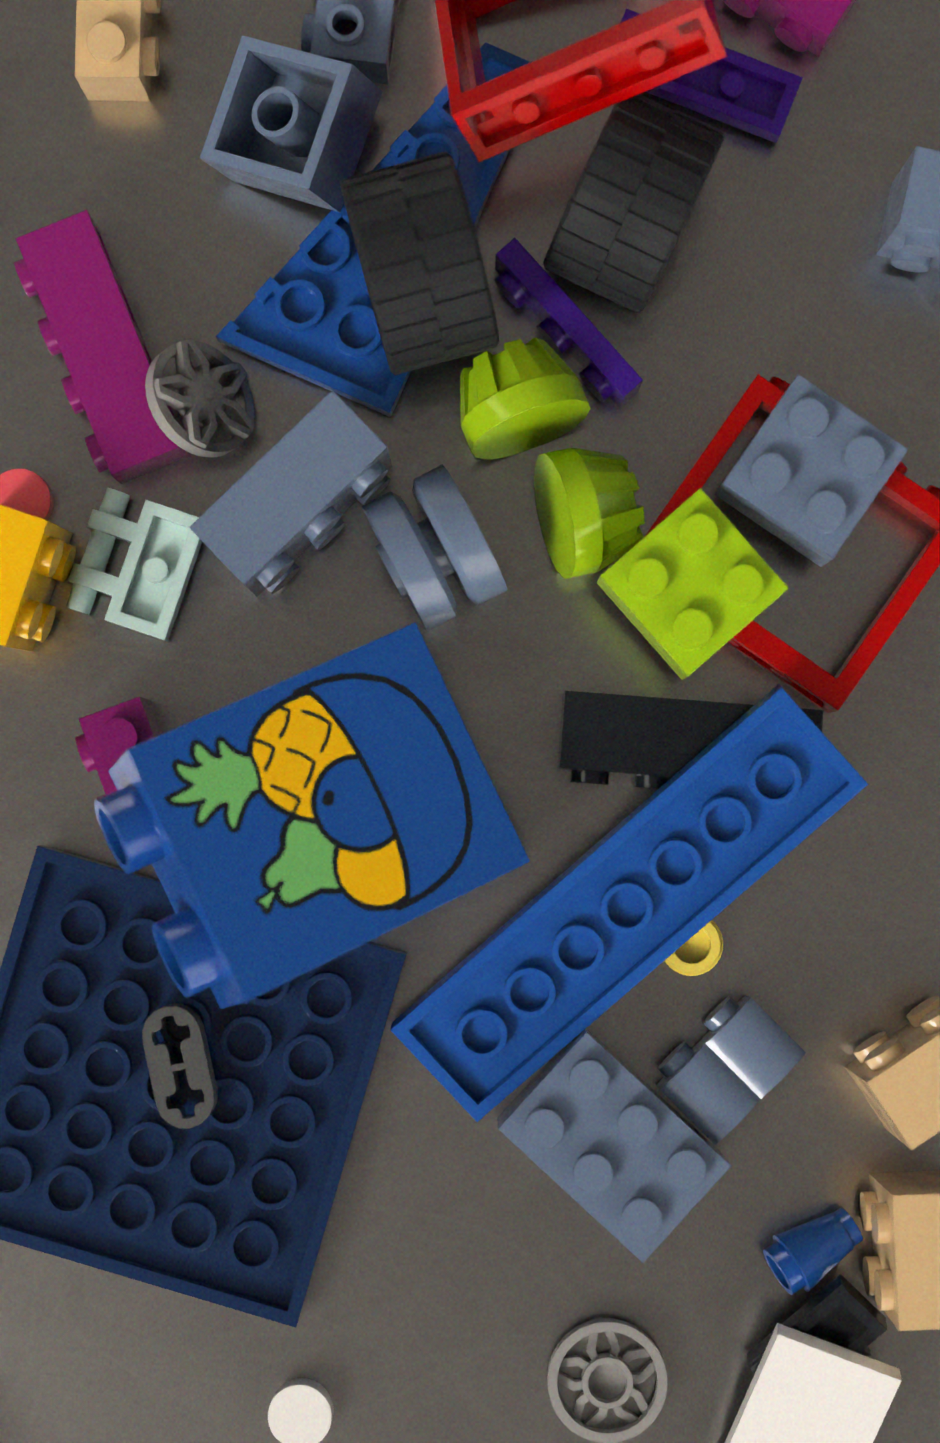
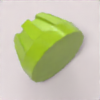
M534 337L526 344L521 339L504 343V351L495 355L485 351L473 359V366L463 368L460 375L461 428L470 451L475 458L489 460L510 457L549 443L575 428L586 418L591 409L577 375L543 339Z
M573 447L538 455L534 468V491L539 524L548 555L556 571L564 579L599 572L625 555L644 538L639 527L645 524L644 506L636 505L634 493L640 487L635 473L628 472V460L622 455Z

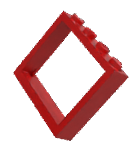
M435 0L451 114L479 162L727 57L713 1L672 0L486 82L476 18L516 0ZM692 20V23L679 28L680 25Z
M759 374L755 377L647 534L700 488L702 489L757 408L759 407L770 414L789 387V383L774 376L769 381ZM901 461L880 491L936 529V531L835 677L753 620L727 642V644L827 713L839 711L940 565V488L928 485L925 490L905 476L908 469Z

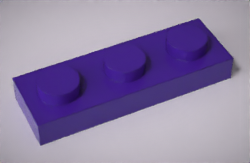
M626 8L621 23L640 15V13ZM725 47L727 57L645 91L777 143L803 77Z
M515 237L496 253L495 270L499 275L494 281L500 291L517 308H520L525 303L542 321L536 326L538 332L555 352L562 355L568 350L584 369L579 373V376L594 396L602 402L610 397L621 408L639 392L643 379Z

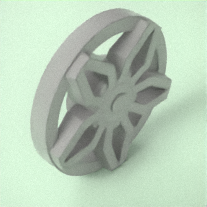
M184 339L170 345L151 362L145 380V391L149 409L163 433L183 450L201 457L223 456L240 446L255 427L253 397L245 379L248 374L239 362L233 363L218 349L193 339ZM175 357L177 375L162 377L167 362ZM190 360H191L193 366L195 367V372H194L193 368L191 367ZM209 364L214 367V368H213L212 370H210V371H209ZM220 377L225 378L229 384L228 387H222L218 382ZM175 387L174 391H171L167 388ZM235 396L236 402L229 399ZM167 405L178 411L183 419L184 428L175 420ZM225 413H228L233 420L229 419ZM199 427H204L200 435ZM216 429L232 436L230 440L225 442H210Z
M597 1318L575 1327L557 1344L548 1365L547 1386L552 1407L568 1429L578 1436L593 1442L618 1443L641 1434L655 1421L666 1399L668 1378L666 1366L658 1347L644 1331L622 1320ZM605 1332L610 1344L609 1353L598 1354L596 1350L598 1333ZM615 1333L626 1335L643 1347L627 1349L620 1357V1344ZM588 1336L586 1351L590 1357L589 1360L580 1355L565 1356L574 1344ZM646 1357L652 1358L638 1371L631 1372L628 1365L631 1360ZM579 1366L583 1369L581 1378H573L559 1370L560 1367ZM656 1371V1389L648 1406L641 1390L634 1387L633 1384L643 1383ZM558 1383L572 1391L583 1390L576 1397L573 1415L567 1410L561 1400ZM630 1396L635 1399L642 1413L641 1416L622 1406ZM590 1401V1403L598 1408L582 1423L581 1418L585 1403ZM608 1409H613L616 1416L629 1423L614 1429L595 1428L607 1417Z

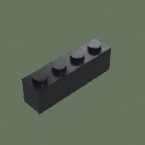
M565 691L562 698L557 769L571 770L570 782L609 785V773L635 775L634 787L659 789L754 705ZM801 708L822 732L824 710Z

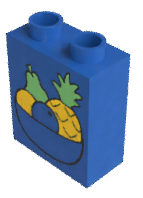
M416 622L127 749L108 770L117 791L94 801L100 828L118 864L127 874L152 864L173 907L174 914L152 924L153 936L158 951L172 980L180 992L187 998L210 987L220 1009L248 1002L530 862Z

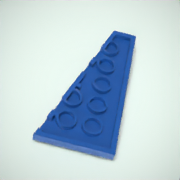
M486 42L480 48L486 82L531 63ZM446 85L434 98V103L408 131L405 129L390 146V151L372 171L444 151L449 153L456 165L474 227H476L509 150L484 161H478L452 117L448 87ZM344 203L341 212L331 210L299 245L300 249L274 278L270 277L254 294L255 298L234 321L230 320L216 335V338L222 344L327 390H333L343 397L391 417L411 371L398 375L390 371Z

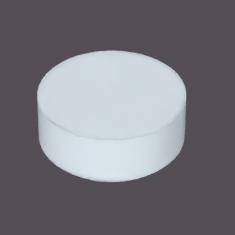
M297 1378L284 1383L275 1392L269 1406L268 1423L271 1432L281 1443H319L327 1435L331 1426L334 1413L332 1398L321 1384L311 1379Z

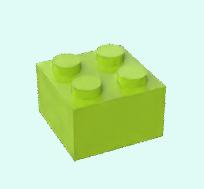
M701 488L607 569L597 581L601 589L681 680L690 676L789 589Z

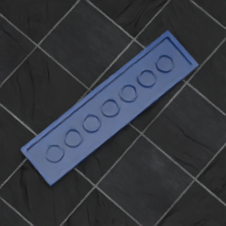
M778 684L392 1022L390 1030L473 1119L478 1122L862 791L868 783Z

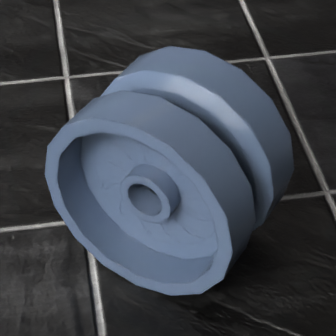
M443 464L413 480V496L424 517V520L417 524L403 499L391 491L362 506L380 543L375 547L402 599L408 597L427 632L456 618L457 603L445 580L446 577L453 574L467 599L478 606L507 591L502 573L473 514Z

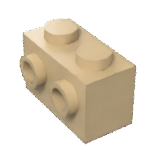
M77 0L75 78L88 101L150 102L151 76H158L160 70V48L158 37L152 36V14H160L161 0Z

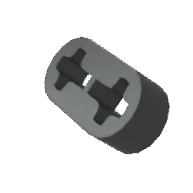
M181 1003L167 1004L155 1010L146 1019L142 1029L143 1047L154 1098L160 1116L168 1124L177 1128H193L202 1124L214 1111L218 1100L215 1075L204 1025L199 1014L191 1007ZM166 1016H174L178 1026L188 1025L190 1029V1035L184 1038L180 1044L183 1057L181 1061L175 1062L172 1045L169 1041L159 1042L157 1038V1031L166 1026ZM185 1069L188 1085L191 1090L202 1089L204 1098L195 1105L194 1114H186V1109L183 1105H172L170 1096L180 1089L177 1072L179 1070Z

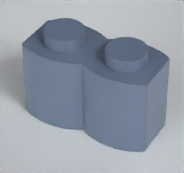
M746 995L737 1003L730 996L723 1000L703 1022L709 1029L707 1034L693 1048L686 1042L681 1043L658 1067V1070L664 1077L656 1086L714 1145L730 1133L755 1107L760 1099L771 1091L806 1054L751 997Z

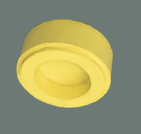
M711 920L664 962L675 972L686 976H697L711 970L718 963L723 951V937L717 924Z

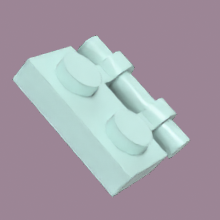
M107 487L100 509H92L86 527L91 529L92 532L80 564H73L68 582L73 583L66 608L90 615L96 594L100 592L112 596L104 620L168 642L202 545L199 537L189 528L199 517L145 500L138 523L123 519L130 495ZM115 539L130 542L119 577L104 573Z

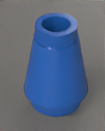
M839 1208L833 1213H828L773 1235V1244L765 1248L763 1254L776 1279L790 1295H793L802 1288L807 1292L811 1291L853 1250L854 1246L863 1241V1237L849 1213L845 1209Z

